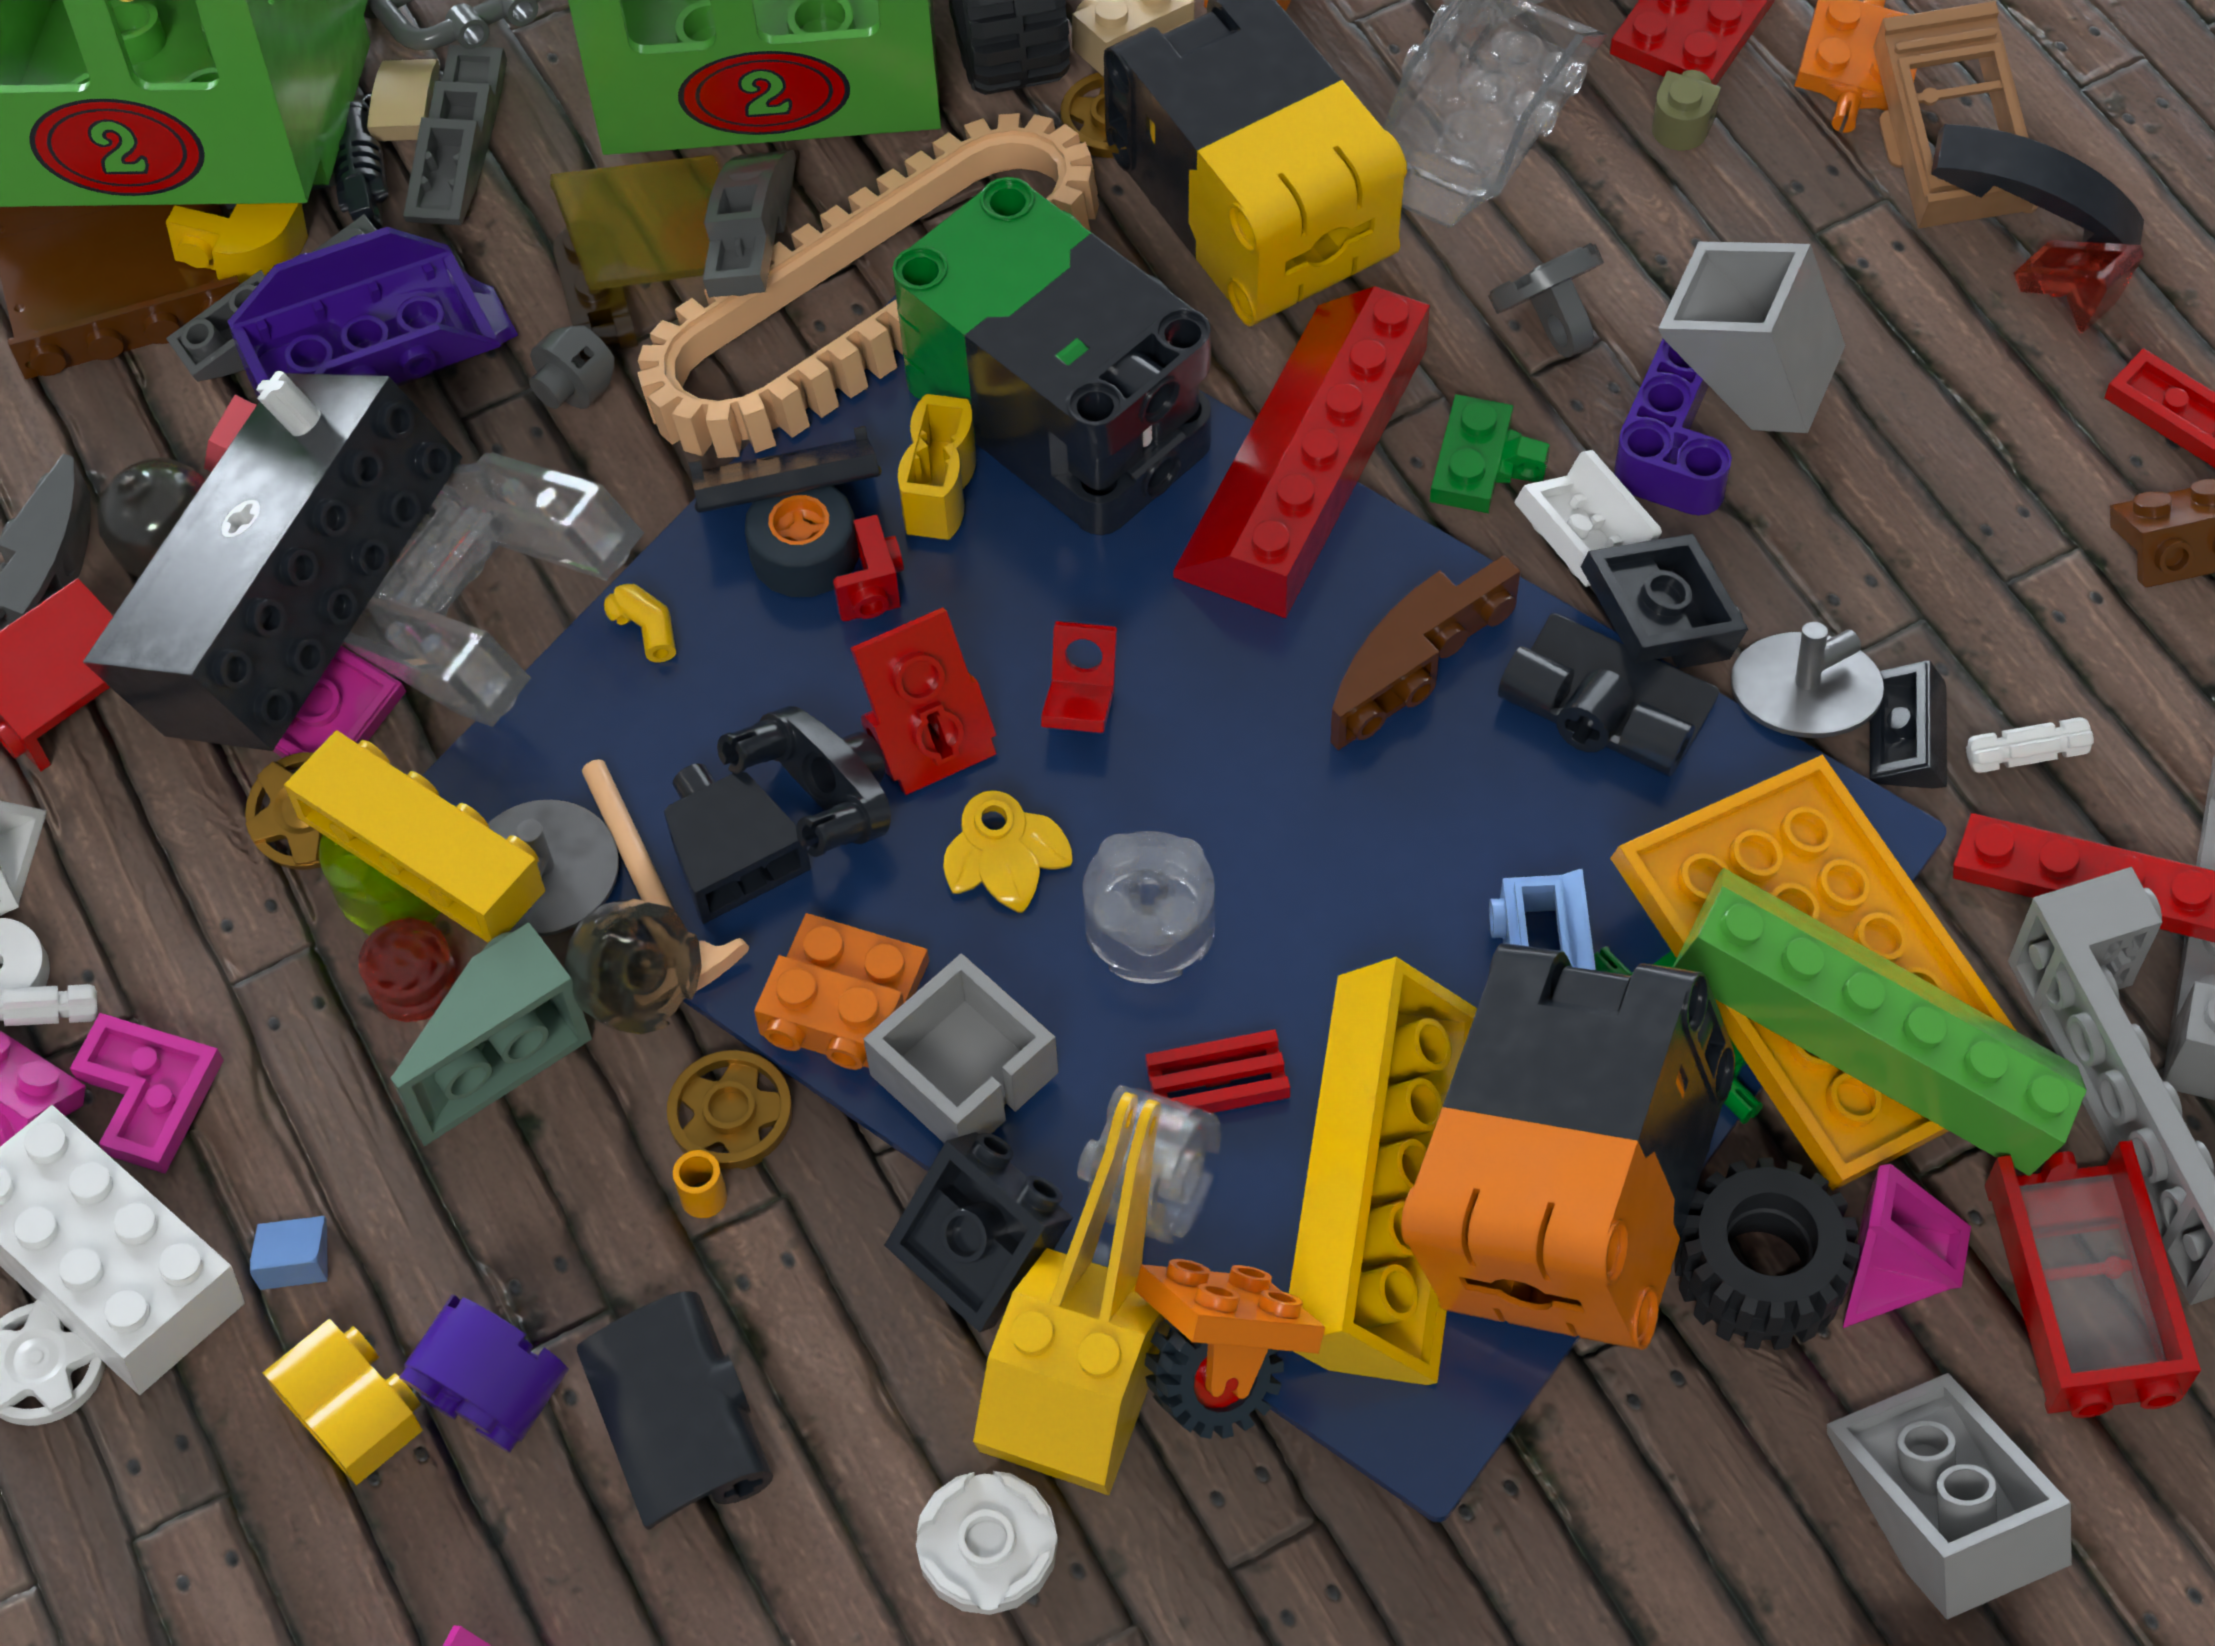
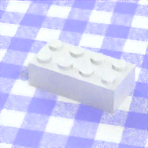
M53 1105L48 1107L0 1147V1266L36 1300H40L52 1311L67 1329L77 1334L89 1345L98 1357L138 1395L146 1391L245 1304L232 1266Z

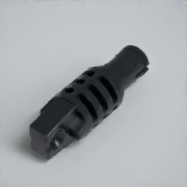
M352 101L350 102L345 131L339 141V151L334 165L338 204L343 213L349 211L353 221L365 214L375 229L379 230L383 228L382 203L389 197L384 154L381 144L369 134L367 128L368 107L360 102Z

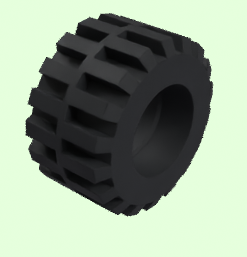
M1758 1158L1755 1168L1749 1169L1744 1160L1729 1165L1726 1178L1716 1171L1706 1179L1703 1192L1697 1190L1694 1194L1677 1248L1675 1276L1682 1277L1679 1291L1684 1302L1697 1301L1693 1316L1703 1326L1710 1320L1718 1324L1716 1336L1728 1342L1734 1333L1745 1337V1348L1759 1350L1762 1340H1771L1774 1350L1789 1348L1794 1334L1802 1343L1815 1337L1819 1325L1827 1327L1835 1318L1839 1305H1842L1859 1259L1860 1245L1854 1243L1859 1232L1855 1217H1844L1848 1203L1839 1192L1829 1196L1825 1192L1829 1181L1818 1173L1811 1180L1800 1174L1803 1167L1801 1164L1788 1160L1786 1169L1774 1167L1773 1158ZM1749 1232H1763L1777 1236L1796 1251L1801 1259L1803 1268L1795 1273L1784 1276H1768L1757 1273L1738 1260L1731 1250L1728 1241L1738 1235Z

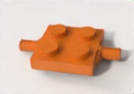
M1817 0L1794 86L1821 93L1837 102L1831 123L1836 131L1840 130L1845 115L1846 120L1842 133L1853 131L1856 127L1859 108L1889 110L1873 47L1884 18L1909 14L1884 8L1886 0H1863V2L1858 0ZM1917 68L1910 69L1913 82L1915 79Z

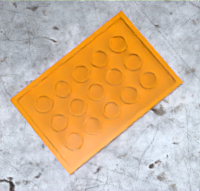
M1823 754L1618 846L1610 858L1676 958L1718 874L1725 868L2016 1031ZM1716 1000L1730 1039L1821 1175L1829 1181L1828 1185L1832 1191L1949 1132L1947 1129Z

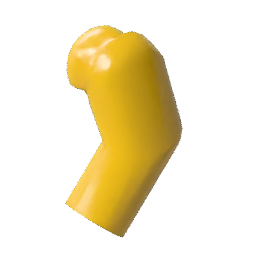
M636 584L616 586L614 593L609 594L604 601V611L611 621L616 620L619 625H625L632 620L641 627L645 655L649 661L665 662L672 659L676 655V647L670 612L667 606Z

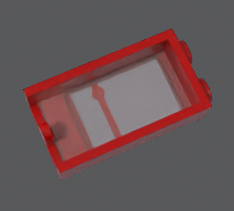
M2132 1140L2118 1142L2107 1165L2077 1169L2078 1166L2074 1153L2063 1151L2053 1154L2045 1162L2041 1173L2031 1174L2030 1176H2016L2011 1155L1997 1157L1984 1186L1988 1201H1992L2044 1389L2046 1397L2044 1405L2047 1414L2070 1411L2073 1417L2089 1418L2110 1411L2114 1405L2140 1402L2141 1407L2144 1409H2159L2181 1401L2200 1373L2201 1368Z

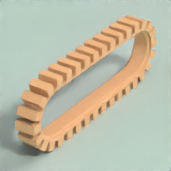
M1020 113L1000 114L998 117V127L994 130H990L984 118L965 124L967 140L961 142L948 132L932 143L936 159L933 160L922 150L906 159L904 162L908 174L907 178L894 168L878 177L876 180L880 192L879 196L867 187H863L849 196L851 214L845 212L838 205L821 214L820 219L824 230L822 233L809 223L793 232L791 236L795 247L794 251L789 250L780 241L773 245L766 292L751 293L744 296L731 295L709 298L705 289L704 292L709 305L706 308L693 298L677 307L675 312L680 326L662 320L650 333L653 345H642L638 358L641 371L637 372L653 423L657 424L659 433L672 445L680 440L685 452L702 457L712 443L718 458L740 457L742 440L748 439L755 453L776 446L772 432L773 429L780 427L793 438L808 428L810 424L805 410L808 407L821 418L838 408L839 403L835 389L839 388L847 396L853 398L868 388L865 369L870 370L879 379L895 370L897 364L893 351L896 349L903 355L896 300L764 387L743 397L716 401L698 398L683 389L690 371L706 357L963 189L994 173L1024 169L1038 171L1053 178L1056 185L1053 192L1046 199L1060 210L1073 215L1083 227L1090 231L1088 219L1096 220L1099 202L1092 158L1086 142L1080 143L1079 134L1066 124L1055 130L1053 118L1036 114L1033 115L1025 128L1022 127Z

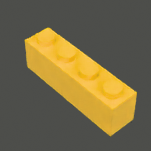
M336 730L284 784L296 815L300 820L487 943L496 936L509 932L546 891L537 865L539 857L527 843L514 835H510L505 839L489 829L485 819L472 807L464 803H459L455 807L440 797L437 789L425 777L414 771H410L407 775L391 765L389 759L378 747L367 740H361L359 743H356Z

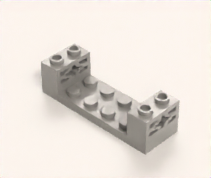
M2129 867L2034 897L2008 963L2057 1055L2079 1067L2087 1089L2082 1103L2110 1156L2118 1142L2132 1140L2171 1271L2189 1305H2193L2215 1297V1168L2206 1146L2201 1141H2195L2182 1118V1105L2176 1090L2169 1082H2163L2150 1059V1046L2145 1033L2140 1026L2130 1023L2119 1002V989L2133 985L2162 924L2161 908L2155 894L2149 888H2143L2133 868Z

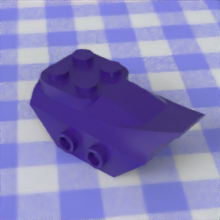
M390 227L367 234H359L349 240L311 253H303L291 260L274 265L227 321L244 369L257 398L260 395L256 390L262 380H270L277 371L299 374L389 376L399 387L501 347V344L519 336L493 286L479 282L466 274L460 268L449 245Z

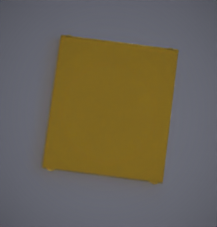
M713 155L551 174L550 187L555 194L583 269L585 281L589 285L590 290L704 275L710 243L704 220L713 186L720 173L718 163Z

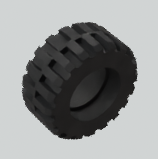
M949 0L950 14L953 20L957 45L961 53L962 64L966 70L968 82L974 91L989 95L1057 82L1068 72L1070 67V44L1068 40L1069 26L1065 0Z

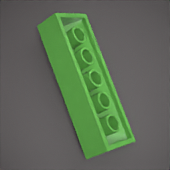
M1725 868L1718 874L1672 967L1704 972L1714 998L1994 1157L2011 1155L2014 1168L2028 1176L2035 1172L2065 1144L2087 1091L2077 1065Z

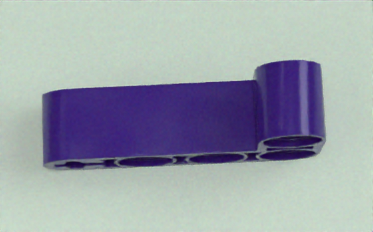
M1663 338L1622 426L1614 475L1633 496L1687 514L1698 516L1710 514L1716 511L1723 503L1732 456L1730 450L1723 442L1714 437L1690 430L1709 385Z

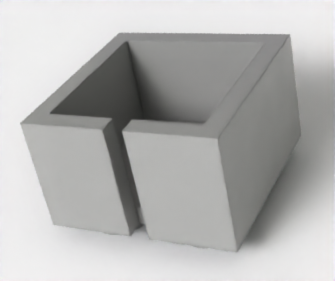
M962 953L863 1038L870 1075L944 1144L947 1140L974 1132L978 1134H991L1006 1121L1005 1104L1009 1105L1016 1112L1058 1074L1055 1036Z

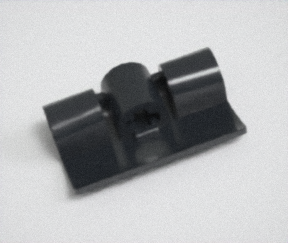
M1552 613L1532 648L1520 646L1514 653L1504 671L1497 695L1514 705L1557 724V729L1562 738L1577 750L1598 752L1606 747L1670 777L1676 771L1700 732L1718 698L1719 689L1657 659L1634 663L1624 644L1559 614Z
M684 1291L665 1296L610 1323L577 1345L578 1356L645 1529H652L676 1512L710 1494L717 1504H731L758 1494L772 1482L773 1474L749 1417L751 1410L729 1355H724L701 1296L697 1292Z

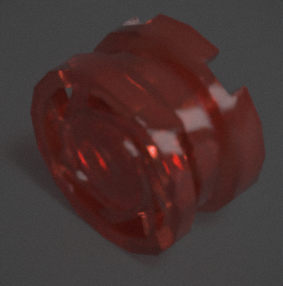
M414 918L392 920L377 928L364 941L358 956L359 973L367 986V991L377 1010L390 1019L414 1022L426 1020L433 1016L458 979V968L450 954L449 945L443 934L432 924Z

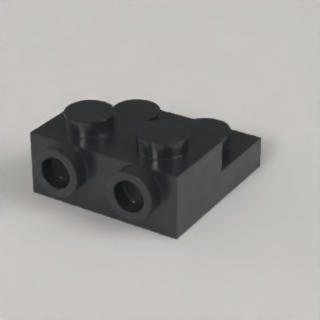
M1693 534L1588 551L1580 566L1634 663L1671 657L1676 667L1681 669L1730 660L1748 631L1741 611L1734 605L1717 576L1713 563L1706 557Z
M974 1132L945 1142L884 1246L978 1332H983L995 1327L1007 1308L1015 1288L1046 1248L1054 1250L1073 1217L1059 1205L1063 1195L1052 1182L1039 1176L1027 1177L1010 1162L1014 1152L1008 1143L990 1133L978 1134Z

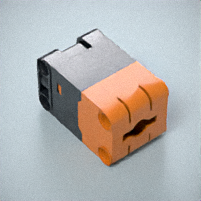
M1501 943L1496 948L1479 1006L1415 1185L1408 1193L1402 1212L1401 1230L1404 1243L1412 1250L1435 1291L1440 1307L1443 1310L1499 1322L1507 1321L1509 1324L1574 1337L1579 1335L1584 1339L1638 1350H1644L1648 1347L1655 1332L1661 1298L1668 1276L1671 1273L1673 1260L1702 1168L1710 1150V1143L1720 1111L1728 1098L1734 1079V1049L1704 972L1642 963L1638 964L1632 976L1572 967L1568 956L1563 951Z

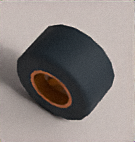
M834 486L753 502L746 513L745 537L750 561L758 579L772 591L789 597H814L833 590V580L836 577L850 574L858 558L853 522L855 517L847 497Z

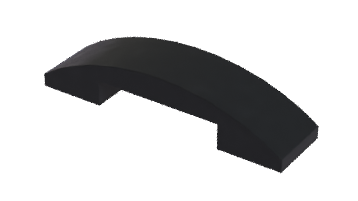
M1945 124L1939 130L1931 175L1980 198L1993 186L1999 187L2084 228L2083 247L2129 269L2138 264L2144 218L2131 200L2102 174L2060 150L2016 134L1984 127Z

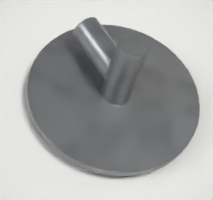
M1809 622L1802 627V632L1772 635L1747 647L1734 663L1731 674V688L1735 700L1743 711L1763 726L1791 736L1825 738L1851 732L1866 724L1876 714L1881 705L1884 691L1883 680L1875 663L1860 650L1861 642L1854 631L1848 629L1832 637L1827 635L1828 629L1825 625L1819 622Z
M536 800L514 806L502 812L488 823L489 829L503 838L507 839L508 836L514 835L527 843L539 857L537 865L546 890L509 932L517 930L528 922L539 936H549L570 930L592 917L604 905L612 893L619 870V856L616 843L605 823L586 808L560 800Z

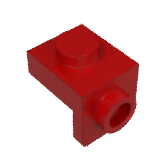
M877 514L853 520L858 555L863 570L839 576L833 580L837 607L842 621H850L857 618H874L885 611L901 607L896 577L897 572L904 571L900 548L895 535L884 537Z

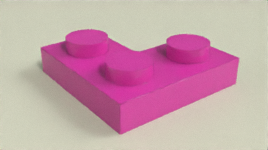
M99 1013L70 1070L78 1081L124 1095L99 1142L102 1150L110 1157L166 1174L224 1059L218 1048Z

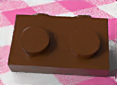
M2215 479L2199 480L2193 483L2191 488L2168 493L2144 492L2136 495L2132 501L2110 505V527L2137 550V580L2144 587L2148 588L2215 573Z

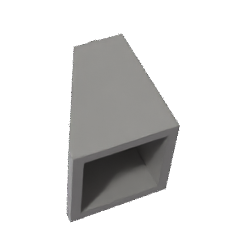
M1699 241L1658 328L1661 337L1751 430L1808 433L1846 346L1811 244Z

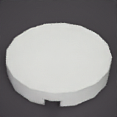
M993 1471V1474L984 1473L975 1476V1472L957 1476L934 1492L920 1514L916 1549L923 1577L939 1598L961 1611L991 1615L1018 1608L1040 1592L1054 1569L1058 1537L1051 1508L1034 1486L1011 1473Z

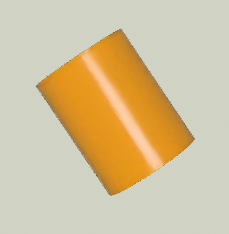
M703 1150L689 1151L679 1157L673 1167V1179L683 1209L695 1218H709L718 1214L726 1204L727 1190L717 1159L711 1153ZM707 1182L703 1186L693 1187L697 1183Z

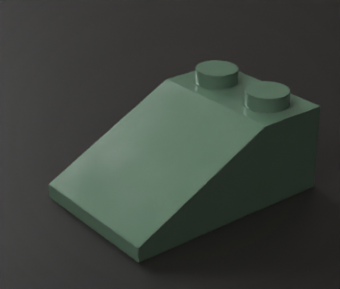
M529 922L513 932H505L496 936L485 946L483 951L471 958L391 1077V1081L414 1131L424 1146L592 1040L571 977Z

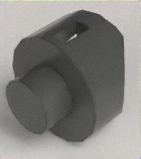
M586 326L558 328L547 334L532 348L530 357L537 373L530 378L529 384L535 395L550 408L557 409L566 402L573 407L585 409L607 390L613 373L615 357L605 343ZM582 349L587 356L591 357L587 362L578 355Z

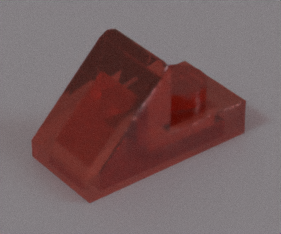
M2049 240L2014 272V276L2021 292L2048 294L2051 297L2066 295L2078 330L2085 332L2121 297L2144 257L2141 245Z

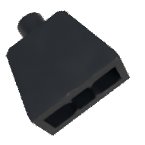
M693 764L682 769L674 777L672 784L681 799L668 805L663 812L674 850L698 917L703 924L811 870L807 847L803 848L797 839V826L747 772L732 773L715 782L704 764Z

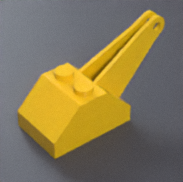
M1125 1092L1116 1107L1105 1151L1068 1253L1064 1254L1046 1248L1011 1295L987 1359L973 1438L975 1446L981 1453L1108 1496L1112 1490L1148 1391L1145 1376L1154 1374L1145 1366L1146 1353L1159 1354L1160 1352L1150 1341L1156 1331L1167 1337L1170 1326L1164 1321L1166 1318L1135 1292L1142 1264L1155 1138L1161 1113V1103L1151 1099L1146 1101L1136 1125L1126 1164L1108 1268L1092 1263L1133 1131L1138 1096L1129 1092Z

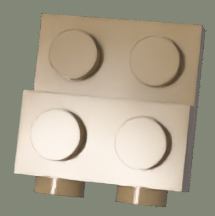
M1083 0L1077 7L1076 12L1072 13V49L1104 77V50L1150 27H1155L1162 34H1165L1194 20L1195 1Z

